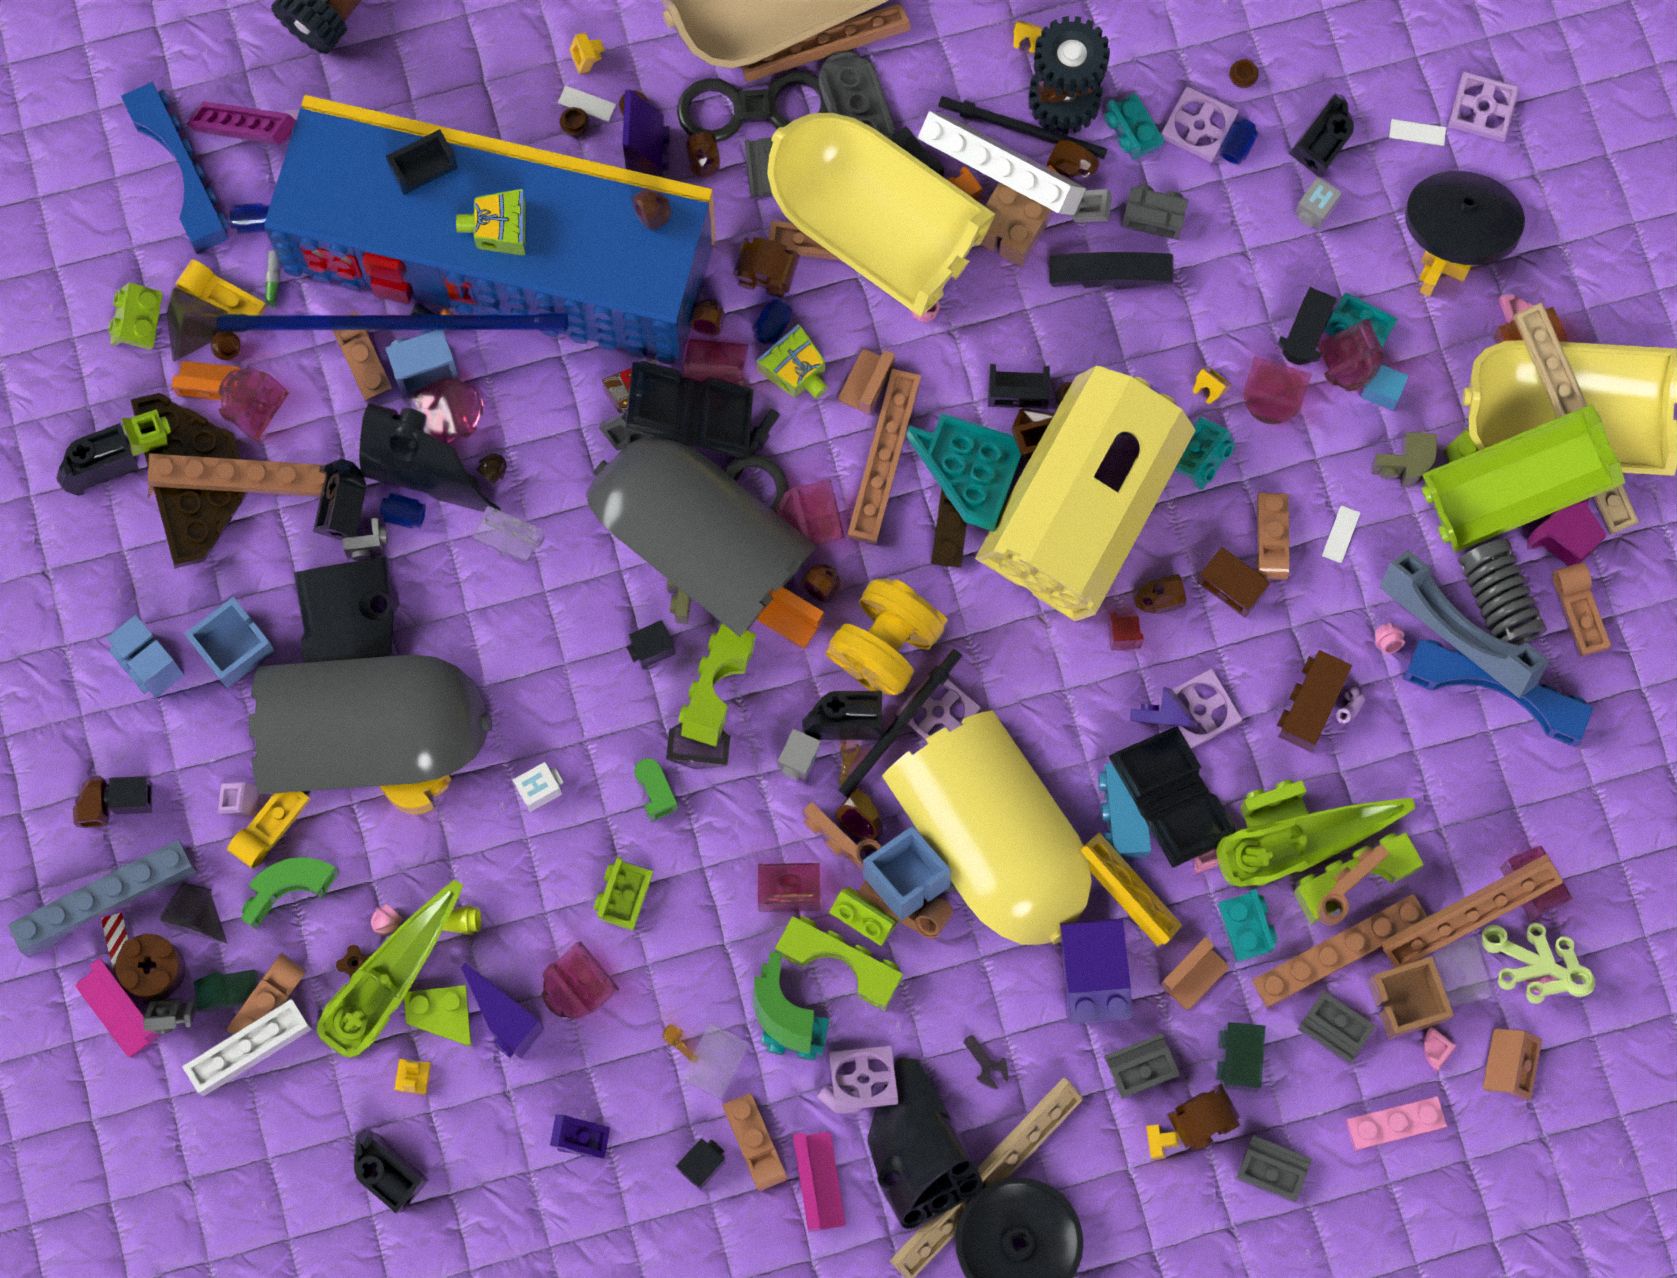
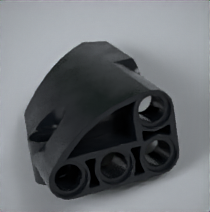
M372 403L367 405L362 420L359 449L360 471L363 477L427 493L435 500L485 513L500 512L501 508L490 502L481 493L477 479L465 471L456 449L423 432L428 418L427 415L411 408H402L401 413L398 414L395 409Z
M388 556L293 572L304 634L301 638L304 663L387 657L392 654L394 613L399 607V598L393 591ZM380 595L387 601L385 611L380 610L377 606V599Z
M899 1058L894 1066L898 1104L876 1107L867 1142L877 1172L878 1184L887 1202L891 1206L900 1225L904 1229H913L976 1196L983 1188V1181L974 1161L950 1122L951 1119L919 1061L917 1059Z

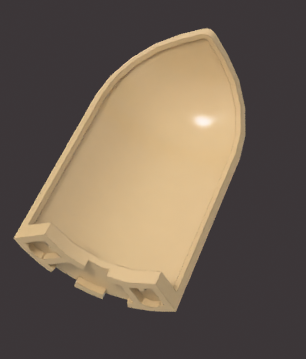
M661 0L665 9L661 14L668 29L674 27L686 47L693 54L710 65L736 68L760 61L889 0Z

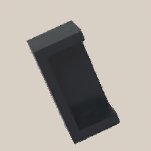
M440 129L386 156L389 169L403 195L458 169L455 156Z
M990 364L988 407L1047 409L1049 402L1050 366H1044L1043 373L996 371V364Z

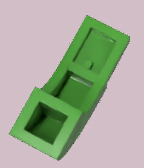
M291 858L277 862L259 873L248 885L257 895L255 898L250 897L244 904L241 911L244 914L241 919L256 930L275 902L289 892L308 891L323 898L339 875V872L331 864L314 858Z
M770 952L769 963H762L761 977H754L752 1001L755 1015L766 1033L778 1043L792 1050L810 1054L814 1010L797 1007L784 997L779 984L782 953Z

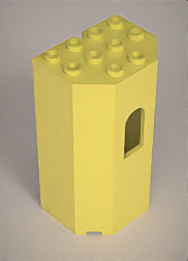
M1094 366L1076 376L1003 506L995 530H990L975 557L976 560L1014 584L1027 588L1033 593V596L1074 622L1096 615L1196 431L1184 411L1174 404L1175 401L1170 396L1163 393L1158 394L1149 388L1148 382L1139 377H1132L1102 366ZM1127 432L1137 438L1140 451L1122 486L1116 492L1094 478V475L1115 437L1119 433Z

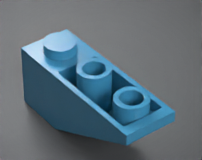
M1105 763L1103 773H1098L1099 790L1105 791L1106 803H1101L1102 820L1108 821L1109 833H1104V838L1123 859L1147 858L1151 853L1149 826L1139 813L1134 800L1112 763Z

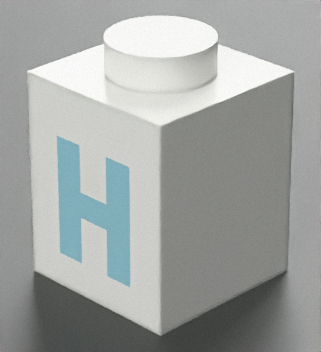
M546 762L513 779L516 789L530 812L562 795L559 785L563 784V781L556 768L549 769Z

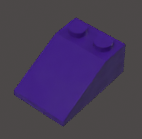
M625 90L622 141L625 167L628 170L663 178V170L668 171L669 153H664V143H670V126H665L662 113L632 90Z
M1123 919L1060 924L1066 1014L1070 1024L1133 1019Z
M464 963L461 969L489 1030L495 1038L493 1043L507 1057L511 1058L514 1054L521 1059L544 1030L540 1021Z

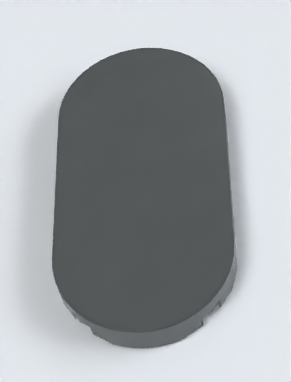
M842 51L831 55L823 64L818 79L828 113L855 118L876 129L891 140L895 136V126L873 65L864 58L863 60L861 57H858V54L849 51Z

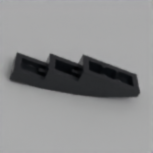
M1092 252L1050 255L1049 283L1053 287L1081 284L1084 288L1113 285L1116 289L1173 284L1174 256L1167 253Z

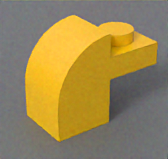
M1425 251L1421 260L1425 267L1418 279L1423 282L1419 292L1430 297L1441 273L1464 282L1471 265L1445 261Z
M448 774L430 781L379 787L398 810L407 814L417 815L434 809L429 797L431 795L436 797L448 788L449 785L447 783L451 781V778Z

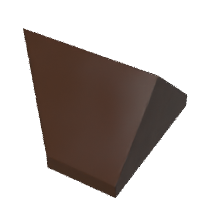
M1024 408L1019 409L1011 430L1022 457L1031 458L1055 414Z

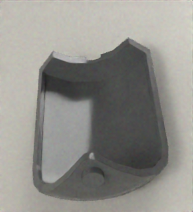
M654 435L631 442L609 463L603 460L594 470L593 474L596 478L586 491L589 507L598 520L614 536L739 637L753 625L773 600V597L769 595L771 591L777 592L781 586L784 587L803 567L818 547L696 448Z
M400 655L258 666L252 685L251 696L256 700L255 713L249 714V737L256 740L257 756L251 757L258 794L413 784L439 779L460 770L476 758L485 743L488 731L492 730V716L486 712L484 701L475 682L457 666L432 656Z

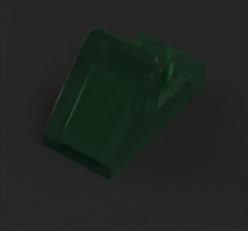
M252 969L229 974L217 971L195 980L194 986L198 1012L244 1005L258 985L257 971Z

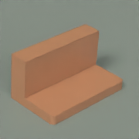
M862 349L838 397L839 402L870 415L895 365V354L884 350L882 356Z
M1206 936L1160 985L1185 1010H1190L1229 968V965L1212 950L1214 944Z
M1494 1029L1483 1089L1491 1092L1508 1093L1519 1099L1531 1100L1542 1039L1526 1031Z

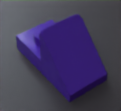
M1163 688L1161 711H1159V705L1141 704V709H1131L1130 721L1197 728V720L1171 688Z
M555 1114L550 1146L556 1147L558 1151L605 1159L610 1127L566 1115Z

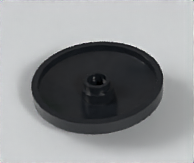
M1446 171L1425 178L1410 193L1405 211L1407 228L1414 240L1423 249L1440 259L1463 265H1483L1506 257L1519 244L1525 225L1523 208L1519 200L1508 188L1490 177L1468 171Z
M1007 1178L984 1187L964 1208L956 1229V1256L965 1278H1073L1082 1258L1083 1232L1074 1208L1056 1189L1041 1181L1030 1178ZM1016 1238H1020L1024 1242V1247L1019 1250L1013 1248L1014 1244L1012 1241Z

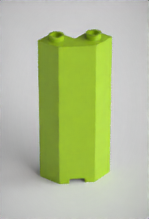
M1591 404L1423 473L1422 476L1426 486L1422 487L1421 490L1427 504L1432 503L1441 523V526L1437 528L1443 543L1449 542L1456 553L1625 484V479L1620 462L1609 445L1603 422Z

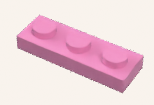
M1438 1096L1346 1120L1354 1151L1447 1127Z

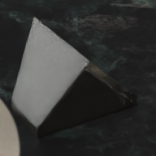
M176 287L172 290L167 311L173 362L211 343L213 337L218 332L223 331L228 312Z
M682 723L669 728L666 760L695 770L726 767L728 765L731 735H728L724 730L715 747L681 736Z
M182 882L162 913L160 921L169 929L228 944L211 895L212 889Z

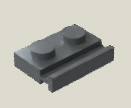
M772 137L760 138L758 141L745 140L751 199L755 198V196L773 197L767 175L769 154L773 145Z
M1323 990L1298 1027V1030L1350 1065L1376 1026Z
M191 997L190 1002H182V998L150 1001L143 1018L144 1031H153L154 1034H165L177 1028L178 1023H186V1027H191L197 1011L196 997Z
M1163 1033L1104 1056L1121 1100L1180 1076Z
M1252 1135L1236 1179L1296 1203L1312 1159Z

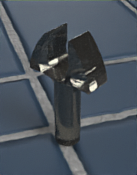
M973 1035L966 1037L963 1043L982 1068L981 1075L976 1077V1080L990 1089L998 1090V1086L990 1078L991 1071L989 1069L998 1071L1007 1083L1008 1066L1005 1058L1003 1057L999 1062L991 1060Z

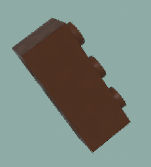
M1321 650L1318 651L1315 658L1309 656L1302 670V673L1307 676L1302 685L1296 683L1289 698L1294 701L1290 711L1284 709L1277 723V726L1282 728L1278 737L1312 752L1352 665Z

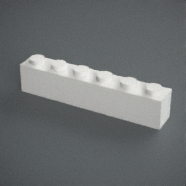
M929 111L918 135V139L1060 214L1074 215L1086 190L1085 187L946 114Z

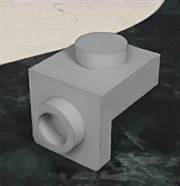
M1108 189L1085 191L1075 214L1069 216L1076 223L1109 221L1112 193Z
M372 518L373 535L343 538V548L347 558L360 561L370 559L372 555L384 554L383 544H388L386 526H381L378 518Z

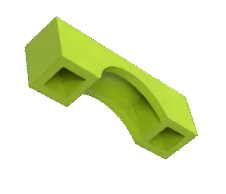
M721 623L718 633L713 632L711 634L707 650H710L709 656L702 657L698 668V674H701L699 681L693 680L688 694V698H691L689 706L683 705L678 722L682 723L681 736L717 746L726 723L728 706L718 698L714 691V686L727 676L745 674L754 651L757 633L746 631L739 637Z
M1393 832L1379 840V843L1390 854L1370 873L1379 875L1391 884H1394L1419 871L1424 864L1407 833L1405 832L1397 836ZM1368 846L1352 854L1354 859L1344 864L1341 860H1338L1325 867L1326 873L1318 877L1313 873L1298 881L1299 887L1296 888L1293 894L1310 925L1320 921L1316 913L1317 906L1337 884L1334 878L1347 866L1350 870L1354 869L1360 863L1356 858ZM1333 902L1325 904V909L1329 915H1333L1340 910L1339 906Z
M792 916L775 947V952L782 953V958L801 968L813 960L824 957L843 961L852 969L857 978V997L886 1011L903 978V974L898 972L900 967L886 959H883L882 963L871 957V951L860 945H856L853 948L843 943L845 938L831 930H828L827 934L816 928L817 923L805 916H801L800 919Z

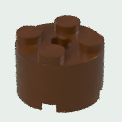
M747 237L743 239L733 275L739 279L738 285L745 289L755 290L757 286L767 289L766 293L771 296L783 298L784 292L790 291L800 255L794 250L792 255L786 253L787 246L757 237H754L753 243H750Z
M142 934L128 939L122 945L116 959V974L121 985L139 999L148 1002L164 1000L182 984L185 977V962L180 952L165 938L155 934ZM153 962L156 968H151L149 974L145 971V968Z
M1221 1083L1213 1086L1214 1090L1208 1093L1204 1091L1176 1107L1175 1111L1166 1114L1185 1148L1190 1147L1192 1151L1195 1149L1199 1150L1213 1142L1211 1137L1213 1134H1227L1240 1126L1238 1121L1240 1115Z

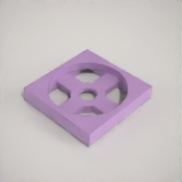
M1463 71L1448 127L1505 142L1520 87ZM1483 86L1482 93L1476 97L1464 94L1469 88ZM1495 89L1503 95L1507 105L1496 103L1493 97ZM1480 102H1487L1490 108L1487 111L1481 110L1479 108ZM1460 106L1473 109L1476 113L1473 123L1463 120L1459 112ZM1496 115L1505 118L1504 122L1497 128L1485 127L1488 116Z
M1186 87L1161 136L1165 141L1213 163L1239 111L1190 87ZM1191 102L1203 105L1200 113L1194 116L1182 111L1184 105ZM1214 111L1223 115L1225 121L1223 130L1211 125L1209 119ZM1202 121L1205 124V128L1197 130L1194 127V123ZM1175 122L1187 127L1189 133L1185 141L1177 133ZM1205 136L1216 140V142L1207 146H1196L1199 138Z
M1212 668L1172 689L1177 696L1183 693L1189 704L1188 710L1206 732V734H1195L1183 728L1184 726H1178L1191 750L1243 721ZM1199 684H1205L1213 687L1217 694L1205 700L1199 697L1194 687ZM1161 695V696H1159L1158 700L1160 701V703H1161V705H1162V695ZM1203 705L1206 708V713L1202 716L1197 715L1194 712L1195 706ZM1224 705L1227 710L1226 719L1220 727H1217L1211 714L1213 710Z
M929 676L908 698V700L899 708V710L895 713L896 717L899 716V714L913 699V697L917 694L921 687L926 683V681L930 678ZM949 680L943 685L948 692L941 700L934 701L929 697L923 704L922 708L926 710V717L917 726L912 718L906 725L925 742H927L926 738L931 736L928 733L935 725H943L949 731L963 725L962 722L960 723L950 715V708L957 700L964 704V718L978 714L981 711V707ZM935 707H941L944 710V715L936 718L933 716L932 710Z
M891 1046L829 1052L835 1111L898 1104ZM868 1060H881L886 1064L888 1071L873 1072L868 1067ZM855 1062L856 1071L853 1074L838 1076V1069L843 1063ZM861 1075H867L870 1078L869 1082L865 1084L859 1083L857 1079ZM888 1084L881 1093L872 1097L871 1090L875 1085ZM854 1088L859 1092V1098L852 1097L841 1089Z

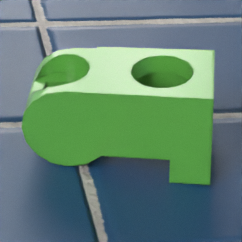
M649 758L639 761L635 766L634 773L638 785L645 789L650 803L644 805L650 822L679 810L658 762Z

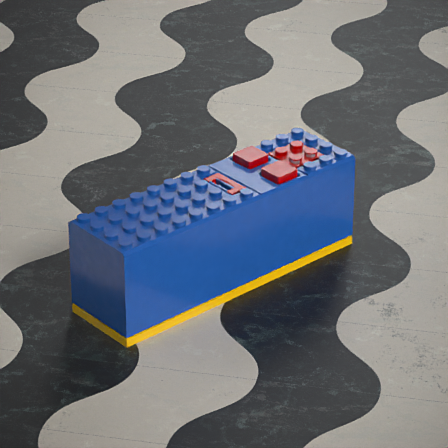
M304 95L301 104L302 108H300L297 122L294 126L264 226L281 268L284 269L285 273L295 277H301L302 273L313 275L314 280L325 284L330 283V280L341 282L343 287L350 290H358L359 286L372 289L375 297L409 304L411 299L440 306L452 307L461 316L472 317L474 313L483 315L486 321L500 324L501 320L513 322L512 325L517 329L529 330L530 327L541 329L544 335L550 337H558L559 334L570 336V340L579 344H586L587 340L598 342L599 347L605 350L614 351L616 347L627 349V353L635 357H644L645 354L656 356V360L664 364L682 361L691 329L692 309L698 303L716 238L713 189ZM440 129L455 156L458 169L403 195L389 169L386 156ZM523 189L526 200V255L481 250L476 248L474 232L457 233L456 215L474 214V199L476 197ZM644 189L662 193L669 200L671 208L670 218L667 223L656 230L645 228L632 207L631 198Z

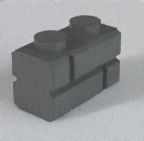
M1147 185L1131 186L1122 227L1179 240L1189 199L1183 198L1180 193L1168 191L1166 194L1155 192L1152 187Z

